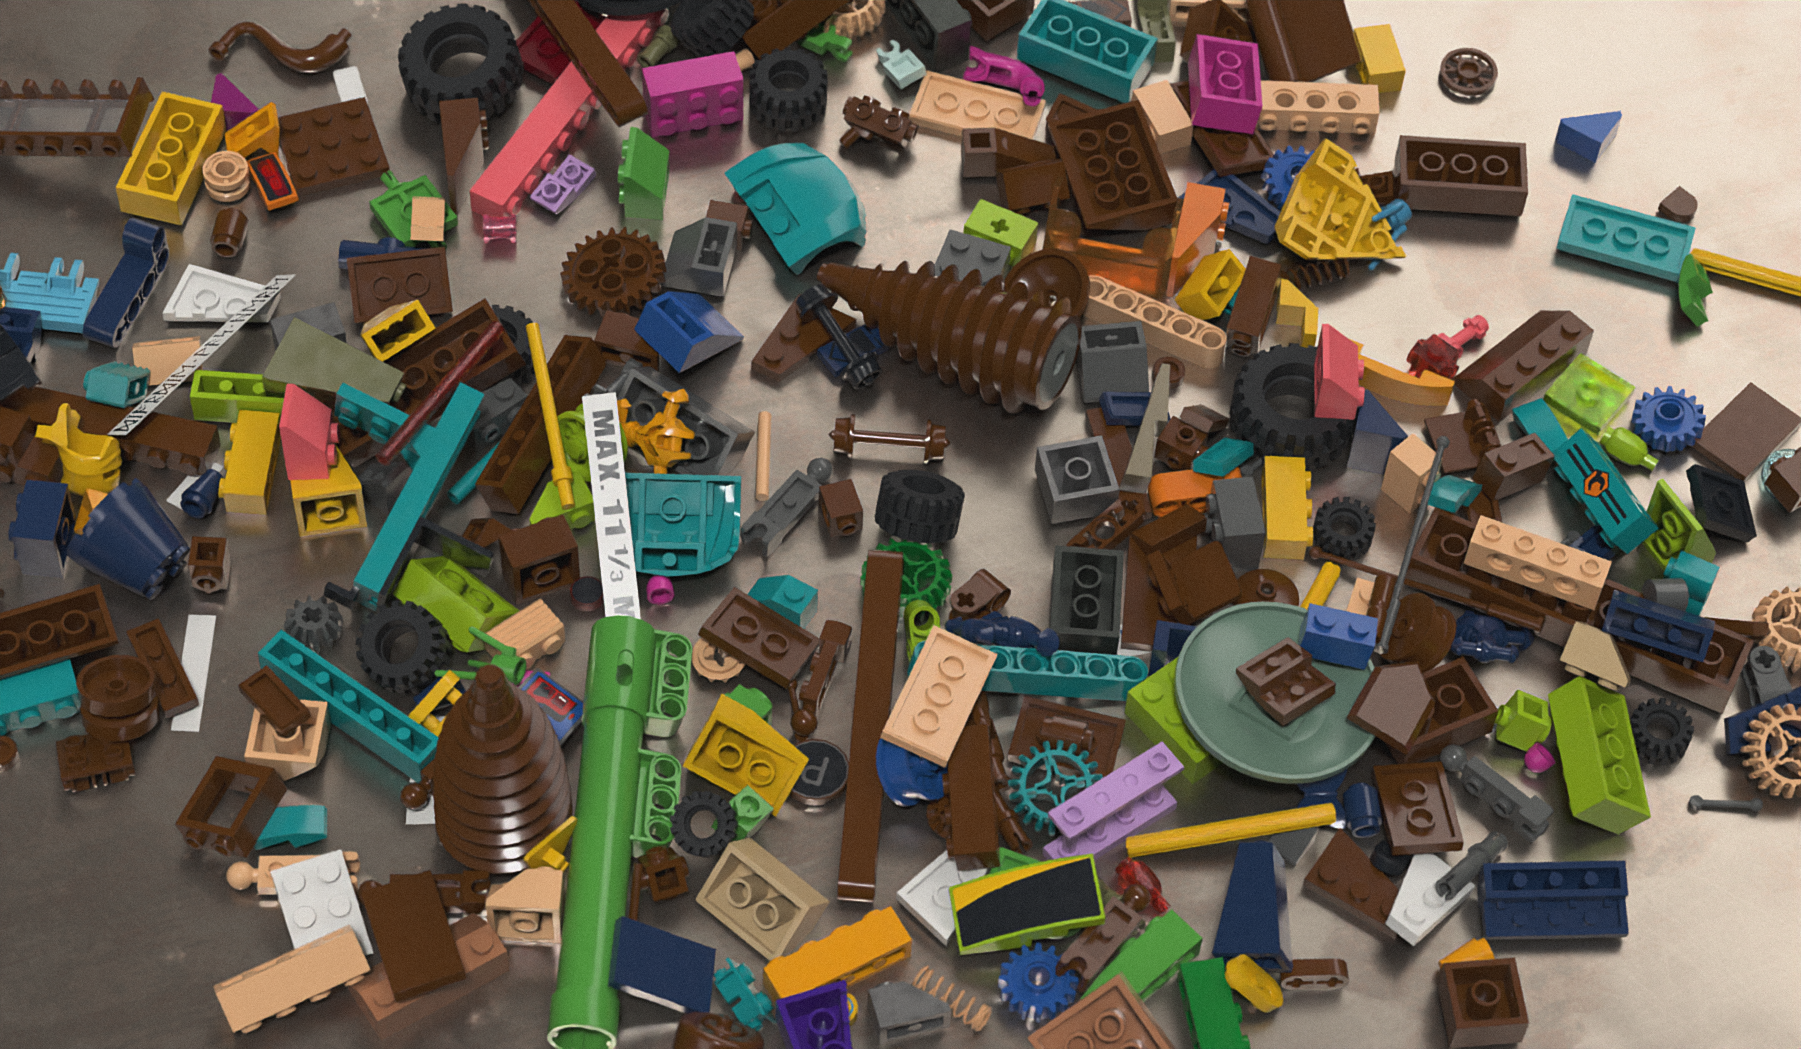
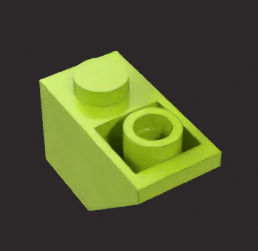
M580 471L572 473L574 481L571 483L575 507L567 510L562 509L558 487L553 484L552 480L547 483L529 519L530 525L538 523L544 518H553L562 514L570 530L583 528L590 522L595 521L593 496Z

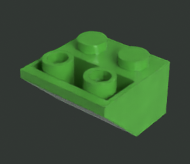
M630 127L629 140L623 139L622 159L626 160H624L623 164L619 165L618 184H624L620 185L619 204H624L625 217L663 220L670 173L669 150L637 127Z

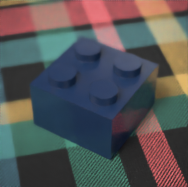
M26 480L24 492L19 493L16 500V511L18 513L16 521H11L8 532L9 541L14 544V559L19 561L22 575L63 578L68 561L67 549L75 534L74 527L77 520L68 484Z

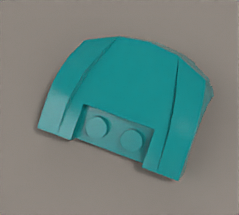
M804 143L773 145L753 153L724 172L737 193L746 202L766 231L784 261L796 275L803 272L806 265L819 252L831 245L843 241H852L861 247L865 245V235L867 233L865 217L867 214L853 183L828 156Z
M625 473L635 571L668 577L699 574L712 570L731 560L739 547L741 476Z

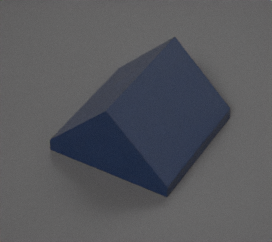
M1368 389L1365 390L1363 407H1359L1347 468L1384 475L1390 451L1408 438V435Z

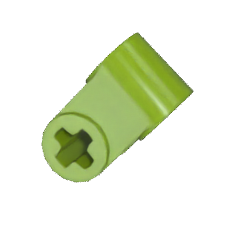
M923 600L910 602L903 614L908 663L916 645L927 640L933 626L941 628L938 613L930 604ZM922 610L928 611V621L921 626L914 625L915 615Z

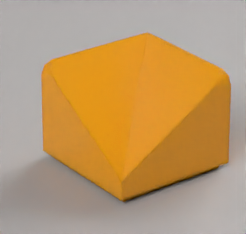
M90 488L85 489L74 527L76 534L83 535L82 530L90 519L88 515L108 493Z

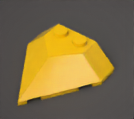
M1324 139L1296 175L1275 224V230L1280 243L1306 260L1403 259L1407 257L1402 247H1397L1389 233V230L1392 228L1386 217L1377 222L1372 221V217L1382 210L1368 184L1363 185L1354 169L1357 167V164L1352 155L1328 139Z

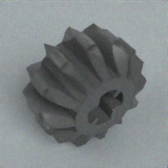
M309 594L307 602L303 603L296 599L294 609H287L284 631L309 649L314 648L317 654H319L322 646L332 650L333 640H341V628L344 624L343 616L340 615L335 602L327 603L324 595L315 601Z

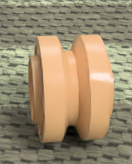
M221 151L208 157L203 164L206 191L213 199L221 202H232L242 198L249 191L251 182L248 164L242 155L233 151Z

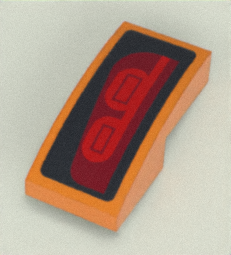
M276 152L247 160L249 175L256 184L259 197L268 211L299 201L288 173Z

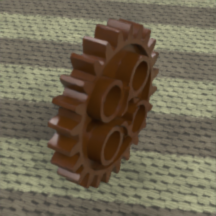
M611 227L608 235H604L598 230L597 238L595 239L588 235L585 236L586 244L575 243L577 252H567L569 261L562 262L564 271L560 272L564 292L568 294L570 303L576 302L578 310L586 307L588 315L599 310L601 317H604L606 310L619 313V310L624 309L627 314H630V306L635 305L637 308L642 309L641 300L650 301L653 299L651 292L661 291L659 283L665 282L664 273L667 272L663 251L659 250L657 241L651 242L648 234L640 237L638 229L629 235L626 227H623L619 234H615L614 228Z

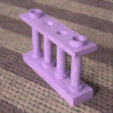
M1160 742L1048 812V817L1063 835L1044 846L1043 855L1047 860L1093 853L1094 860L1125 842L1127 837L1136 835L1160 820L1177 807V801L1162 784L1182 772L1184 766L1163 742Z

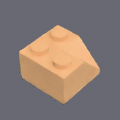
M300 700L310 711L311 718L284 737L254 708L244 756L245 762L274 768L282 781H286L316 767L326 753L331 720L328 702Z
M551 867L525 869L509 882L502 885H491L485 905L487 922L500 940L561 943L565 909L562 870H555Z

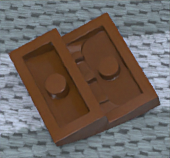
M1289 637L1236 668L1237 676L1250 694L1283 726L1334 695L1336 690V683L1312 666V655Z

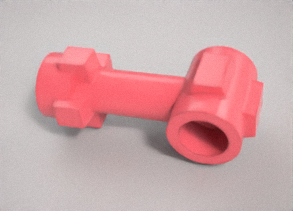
M1476 315L1472 319L1467 318L1464 320V328L1451 338L1444 333L1438 334L1431 343L1434 354L1442 360L1446 359L1450 363H1455L1463 354V348L1461 347L1470 339H1482L1486 336V332L1489 330L1487 321L1481 315Z

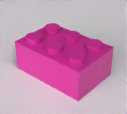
M1197 34L1188 60L1192 125L1253 134L1263 107L1258 44Z
M734 51L642 68L643 98L649 112L645 117L651 137L668 136L673 133L699 130L705 127L731 124L743 120V77Z

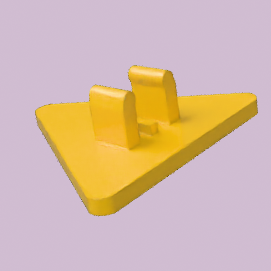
M571 816L525 855L524 862L529 869L551 867L563 872L566 870L569 863L564 860L565 857L562 854L578 821L576 817Z

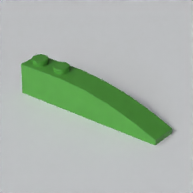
M1172 909L1163 917L1156 916L1149 922L1145 932L1139 938L1135 939L1132 937L1124 943L1119 951L1120 954L1096 978L1082 998L1122 971L1139 997L1145 1002L1178 973L1180 963L1191 962L1199 955L1203 938Z

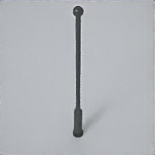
M1439 436L1436 440L1438 448L1394 588L1391 604L1387 610V619L1381 642L1375 644L1373 649L1377 653L1386 654L1389 650V640L1401 604L1399 601L1400 592L1444 449L1450 443L1446 436Z

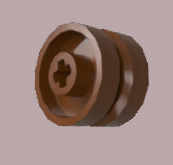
M111 655L91 662L78 674L76 687L78 699L81 703V722L85 731L94 738L108 742L135 739L151 731L159 721L160 708L156 695L155 672L151 664L142 658L131 655Z

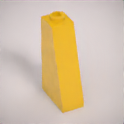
M419 300L391 306L364 323L360 335L374 358L383 362L434 330L435 326Z

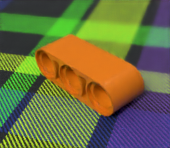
M1234 468L1224 477L1193 472V469L1160 473L1152 476L1147 490L1153 514L1157 517H1163L1186 504L1200 513H1207L1206 494H1211L1213 480L1242 478L1240 468Z

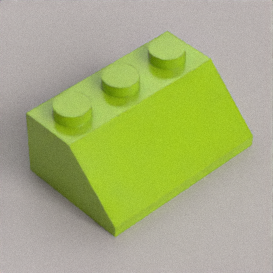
M444 556L411 559L392 593L404 605L406 601L414 602L418 607L421 605L443 624L442 626L447 630L449 638L452 640V645L465 653L486 650L484 641L469 632L471 626L485 633L519 612L517 608L460 564Z

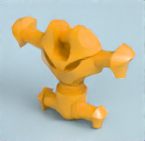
M685 389L673 392L664 391L662 396L668 400L663 413L657 412L654 418L644 426H640L637 421L626 422L628 409L632 405L625 398L617 400L619 422L624 430L627 446H640L647 464L654 466L655 474H667V467H672L679 461L691 459L692 453L681 451L683 438L694 439L695 433L687 428L680 419L676 418L680 404L689 402Z

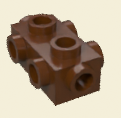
M864 95L863 99L853 96V98L849 97L842 112L845 115V122L852 128L839 141L848 149L860 136L868 141L875 136L905 149L908 141L911 143L914 141L919 125L908 119L910 114L901 109L892 107V110L889 111L880 107L881 102L872 97Z

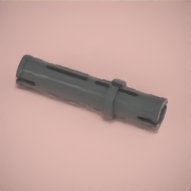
M1492 831L1481 843L1473 844L1468 849L1467 855L1436 882L1435 889L1439 896L1443 897L1450 890L1445 899H1453L1460 890L1480 873L1483 863H1493L1495 858L1507 849V838L1501 833L1500 836L1493 840L1498 835V831Z

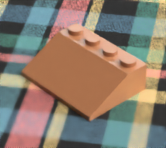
M1122 971L1027 1037L1035 1049H1175Z

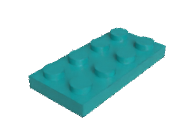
M1572 194L1556 249L1679 282L1682 264L1685 256L1690 252L1696 227Z

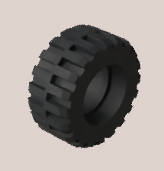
M457 3V7L451 8L449 5L441 6L440 11L433 13L431 10L424 14V19L421 22L417 20L410 27L411 33L407 32L401 41L402 46L398 51L399 71L411 103L415 105L416 110L422 115H427L429 120L440 123L439 101L478 98L479 110H485L486 121L490 120V115L493 113L497 115L505 109L504 104L506 102L510 104L516 97L515 90L520 89L523 80L521 76L523 74V63L514 33H512L507 21L501 19L500 15L493 10L486 12V8L474 4L473 7H469L467 3ZM461 53H477L486 57L476 70L467 75L445 77L436 74L439 66L452 56Z
M1289 343L1288 347H1282L1281 344L1271 346L1269 352H1266L1264 349L1254 354L1253 359L1247 360L1243 364L1241 372L1237 374L1229 412L1231 415L1230 426L1231 430L1236 433L1235 438L1237 440L1253 443L1254 454L1252 457L1254 459L1257 456L1259 458L1263 456L1262 463H1264L1265 456L1305 458V471H1308L1310 466L1314 465L1316 468L1327 465L1328 459L1331 461L1335 460L1342 454V450L1349 445L1357 419L1358 407L1355 420L1317 417L1292 419L1277 413L1267 403L1270 399L1278 396L1293 395L1307 399L1314 404V360L1317 347L1308 345V348L1299 347V343Z

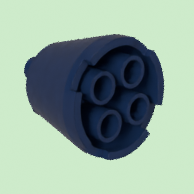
M135 478L130 486L125 482L121 483L88 515L90 519L82 530L83 535L76 534L70 541L67 556L79 566L142 597L145 596L149 600H153L163 589L164 585L162 582L169 575L175 578L183 571L187 565L184 558L188 555L190 548L148 487Z

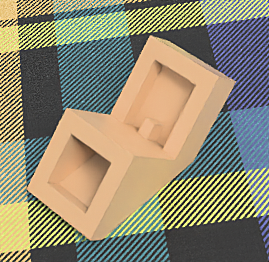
M412 197L410 240L443 241L445 198Z

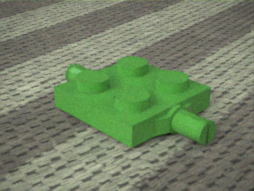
M387 171V174L383 173L381 181L384 182L388 190L383 195L369 201L370 210L390 237L401 240L405 246L414 247L422 242H428L432 248L445 247L446 250L447 245L444 241L410 240L412 197H442L428 177L423 175L413 181L399 183L392 171ZM446 201L444 232L458 225V218Z

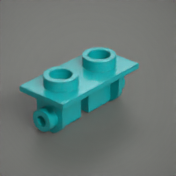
M729 957L726 958L730 968L728 970L721 968L714 974L716 979L714 984L728 1004L733 1003L739 997L742 1001L731 1008L737 1019L743 1025H748L757 1031L763 1028L762 1022L765 1019L776 1024L775 1017L771 1013L775 1007L769 997L763 991L758 993L752 984L756 977L744 962L739 965Z

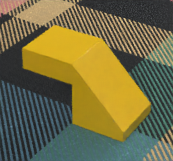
M1281 279L1277 297L1276 324L1301 326L1300 347L1308 348V345L1315 347L1319 308L1288 279Z

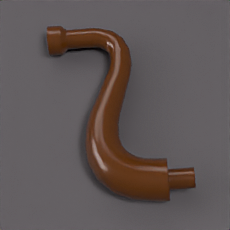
M242 22L231 27L219 41L213 42L208 51L213 58L223 61L229 54L228 49L239 37L251 35L257 38L286 67L301 73H317L332 67L349 51L347 42L352 35L347 29L342 28L337 35L329 34L315 47L298 49L289 46L260 24Z

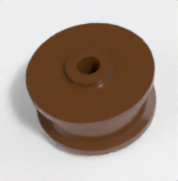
M1412 593L1399 600L1401 604L1389 640L1388 653L1379 654L1387 661L1397 662V664L1419 661L1424 673L1435 668L1450 650L1456 634V620L1449 610L1444 607L1435 606L1433 600L1427 595Z

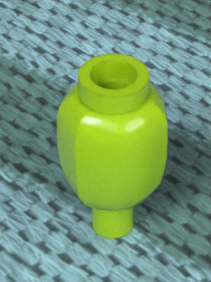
M1609 426L1599 444L1604 446V451L1607 455L1627 466L1635 467L1642 465L1652 471L1659 461L1648 454L1647 445L1640 437L1623 427L1613 429Z

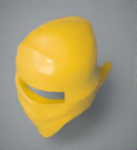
M63 403L59 407L54 424L52 426L38 425L35 437L42 439L43 443L57 447L63 463L61 483L68 484L71 493L84 496L85 489L90 488L109 494L120 483L119 466L122 464L119 441L112 436L83 433L77 428L81 416L76 410L70 409L69 404Z

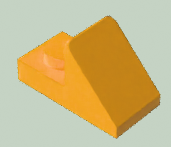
M270 102L224 133L227 151L236 152L245 158L261 147L269 153L276 152L278 155L280 128L276 104Z

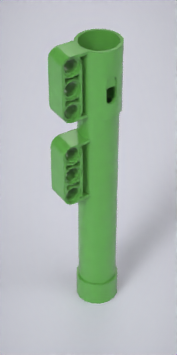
M615 615L604 617L596 621L591 628L582 711L584 734L575 817L578 821L572 835L556 992L551 996L547 1041L557 1049H613L616 1046L620 1000L617 998L618 990L608 986L615 921L619 917H625L631 857L637 858L645 855L646 850L655 846H666L668 848L674 839V835L670 831V827H672L670 817L674 815L675 810L673 808L679 802L681 764L678 759L670 754L642 749L643 734L670 737L678 731L687 711L692 644L684 635L654 629L646 621L632 616ZM666 683H670V684L674 685L675 687H671V686L667 685ZM663 713H668V714H670L672 717H668V716L664 715ZM657 773H661L665 775L667 778H662L659 775H657ZM654 804L661 805L664 809H659ZM650 835L658 836L662 841L655 840Z

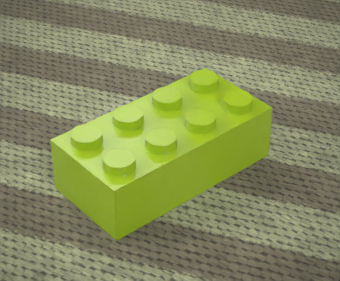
M1581 676L1549 693L1550 716L1554 722L1557 736L1556 745L1560 751L1563 765L1562 774L1567 784L1570 799L1569 807L1573 817L1618 835L1651 818L1625 696Z

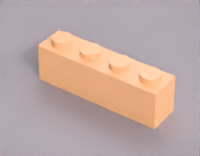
M349 924L213 987L233 1033L241 1030L242 1033H247L261 1026V1020L273 1014L276 1017H282L293 1012L297 1008L295 1004L308 998L310 1002H314L328 996L331 993L330 988L341 983L344 986H349L361 981L365 977L363 973L370 971V968Z

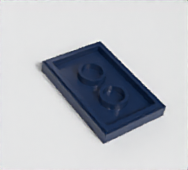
M621 916L615 921L608 986L684 1013H710L716 949Z

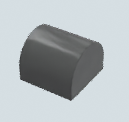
M1647 579L1644 582L1641 591L1646 600L1678 610H1686L1689 594L1684 579Z

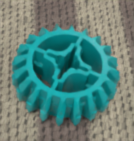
M1062 740L1057 741V750H1050V743L1048 741L1043 742L1044 752L1039 753L1035 746L1030 747V753L1033 757L1031 760L1023 754L1019 757L1020 763L1025 768L1013 766L1011 770L1012 774L1020 779L1008 781L1009 788L1019 790L1009 794L1010 802L1021 801V803L1016 805L1014 811L1018 815L1026 811L1028 812L1023 818V824L1027 826L1036 819L1035 831L1040 833L1044 824L1049 825L1048 831L1050 836L1055 835L1056 825L1048 817V813L1039 810L1030 799L1036 798L1037 801L1047 800L1056 808L1064 803L1070 794L1077 792V789L1088 788L1103 778L1102 774H1091L1098 768L1096 761L1084 764L1089 757V752L1085 750L1078 757L1075 756L1077 745L1074 743L1070 745L1068 752L1063 751ZM1056 762L1066 763L1074 767L1082 777L1076 778L1075 775H1063L1058 770ZM1045 764L1046 778L1042 782L1036 783L1035 787L1026 789L1032 773ZM1052 773H1054L1055 781H1059V786L1065 785L1061 788V803H1058L1057 795H1053V790L1047 791L1051 788Z

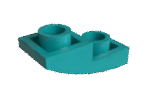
M1542 398L1512 409L1514 421L1526 436L1536 433L1551 452L1568 440L1558 420Z
M1451 475L1444 476L1434 482L1427 505L1455 513L1461 505L1468 507L1481 492L1482 485Z
M296 805L276 808L254 845L255 850L287 840L296 848L327 838L328 809L324 805Z

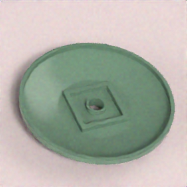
M1278 602L1239 604L1219 611L1204 620L1189 635L1182 647L1175 669L1174 688L1178 708L1187 727L1199 743L1214 757L1229 767L1254 778L1277 783L1297 784L1332 777L1352 766L1368 750L1375 735L1346 717L1375 667L1370 659L1365 670L1312 658V666L1336 683L1335 694L1284 726L1280 724L1246 689L1236 674V668L1287 637L1298 644L1300 627L1307 609L1291 604Z

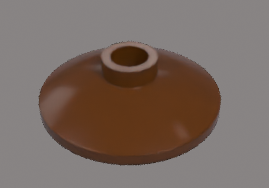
M1255 569L1246 572L1237 579L1243 594L1240 599L1232 602L1233 606L1250 602H1278L1299 606V593L1296 586L1287 576L1278 571ZM1262 591H1268L1271 594H1265Z

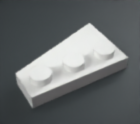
M1433 853L1413 854L1385 924L1414 946L1471 895L1475 885L1469 882L1453 899L1446 900L1445 897L1450 890L1443 897H1440L1435 889V884L1452 868Z

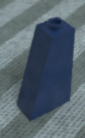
M1264 840L1239 842L1212 951L1215 958L1223 957L1225 969L1229 960L1244 954L1266 972L1292 973L1293 960L1285 861L1273 842Z

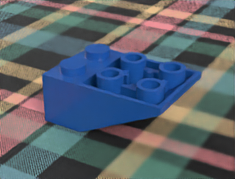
M668 291L648 301L634 328L679 373L744 338L700 294Z

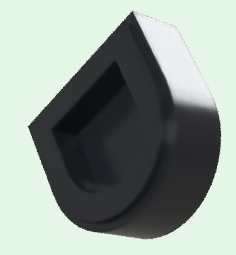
M1381 840L1375 846L1370 856V861L1376 868L1391 875L1402 874L1412 859L1408 854L1392 855L1389 843Z

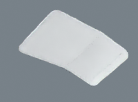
M356 66L333 72L341 102L365 97L368 103Z

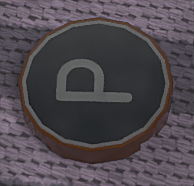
M809 739L795 744L794 746L809 760L790 791V797L805 805L820 806L827 804L828 801L835 797L837 799L842 796L847 788L849 761L846 754L837 745L826 740Z

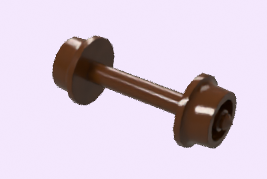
M851 414L848 418H836L835 430L828 434L834 440V452L846 454L850 459L853 458L854 443L925 448L924 464H928L931 460H943L944 448L951 444L948 438H945L946 426L933 424L930 419H927L926 435L855 430L856 414Z

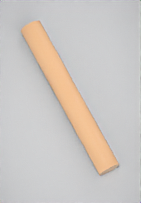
M766 411L758 414L755 498L759 501L769 499L771 413Z

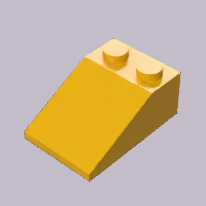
M721 694L691 746L682 766L735 795L748 785L774 808L771 815L776 817L809 758L753 710Z

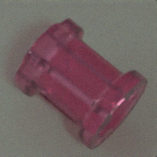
M483 214L484 243H489L490 240H510L512 243H517L516 214H511L510 217H490L489 214Z

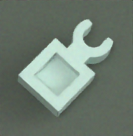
M890 41L892 48L890 52H883L881 48L876 49L885 73L900 89L927 75L924 64L909 49L901 53L897 41Z

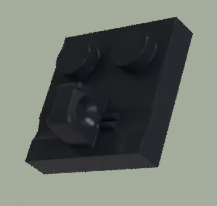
M1697 464L1692 465L1686 470L1687 478L1690 482L1695 517L1703 528L1747 543L1757 536L1743 480Z

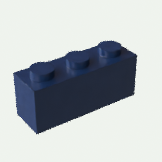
M1614 590L1603 622L1602 631L1704 662L1714 632L1715 621Z

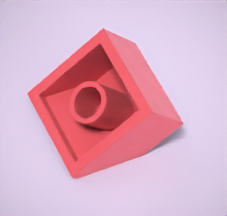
M1322 324L1314 360V417L1355 420L1357 407H1363L1365 390L1364 387H1359V380L1363 379L1364 360H1358V346L1330 324Z
M286 384L279 429L288 480L329 479L331 465L337 464V448L335 443H340L339 423H334L332 409L295 384Z

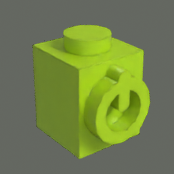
M1517 689L1505 705H1500L1495 721V724H1497V740L1526 752L1535 742L1540 744L1544 742L1552 726V718L1548 715V701Z

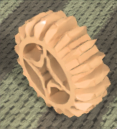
M854 0L849 4H844L833 12L830 19L825 21L823 32L827 33L829 27L833 24L835 25L837 35L847 37L850 40L853 36L862 39L865 32L872 34L875 27L880 26L882 17L885 14V0Z
M1786 586L1782 589L1781 593L1774 589L1769 597L1764 596L1757 608L1754 609L1751 621L1767 622L1769 627L1768 635L1751 636V639L1755 640L1754 644H1758V646L1773 648L1780 656L1783 668L1785 666L1790 667L1792 674H1794L1801 668V586L1795 592H1792ZM1783 615L1784 619H1780L1777 623H1772V619Z
M1786 704L1783 709L1779 705L1772 706L1770 713L1766 710L1759 713L1760 721H1750L1749 726L1753 732L1743 734L1742 737L1750 742V745L1742 746L1740 751L1749 753L1750 759L1744 760L1742 765L1753 766L1754 770L1750 772L1748 777L1750 779L1760 777L1761 780L1759 781L1758 788L1761 790L1770 786V795L1778 796L1782 792L1785 799L1793 798L1794 793L1800 798L1801 736L1793 737L1787 730L1783 731L1779 723L1790 724L1801 730V707L1795 710L1793 704ZM1769 735L1768 740L1771 744V753L1766 757L1765 744ZM1798 744L1792 748L1793 751L1789 753L1790 757L1779 759L1788 750L1789 745ZM1783 765L1790 773L1794 772L1798 779L1785 778L1775 772L1773 768Z

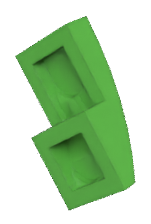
M1690 253L1685 256L1680 272L1679 300L1681 309L1698 327L1708 321L1702 298L1712 294L1713 291L1706 270Z

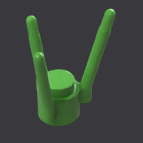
M471 626L469 628L471 634L502 653L501 655L496 654L491 663L470 659L468 665L479 669L487 664L496 665L502 669L512 684H519L526 672V659L516 656V648L506 646ZM436 670L434 674L437 677H443L448 670ZM451 670L460 679H475L476 672Z

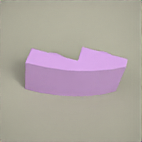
M569 154L554 175L548 173L530 196V199L557 215L585 190L597 175L596 171Z

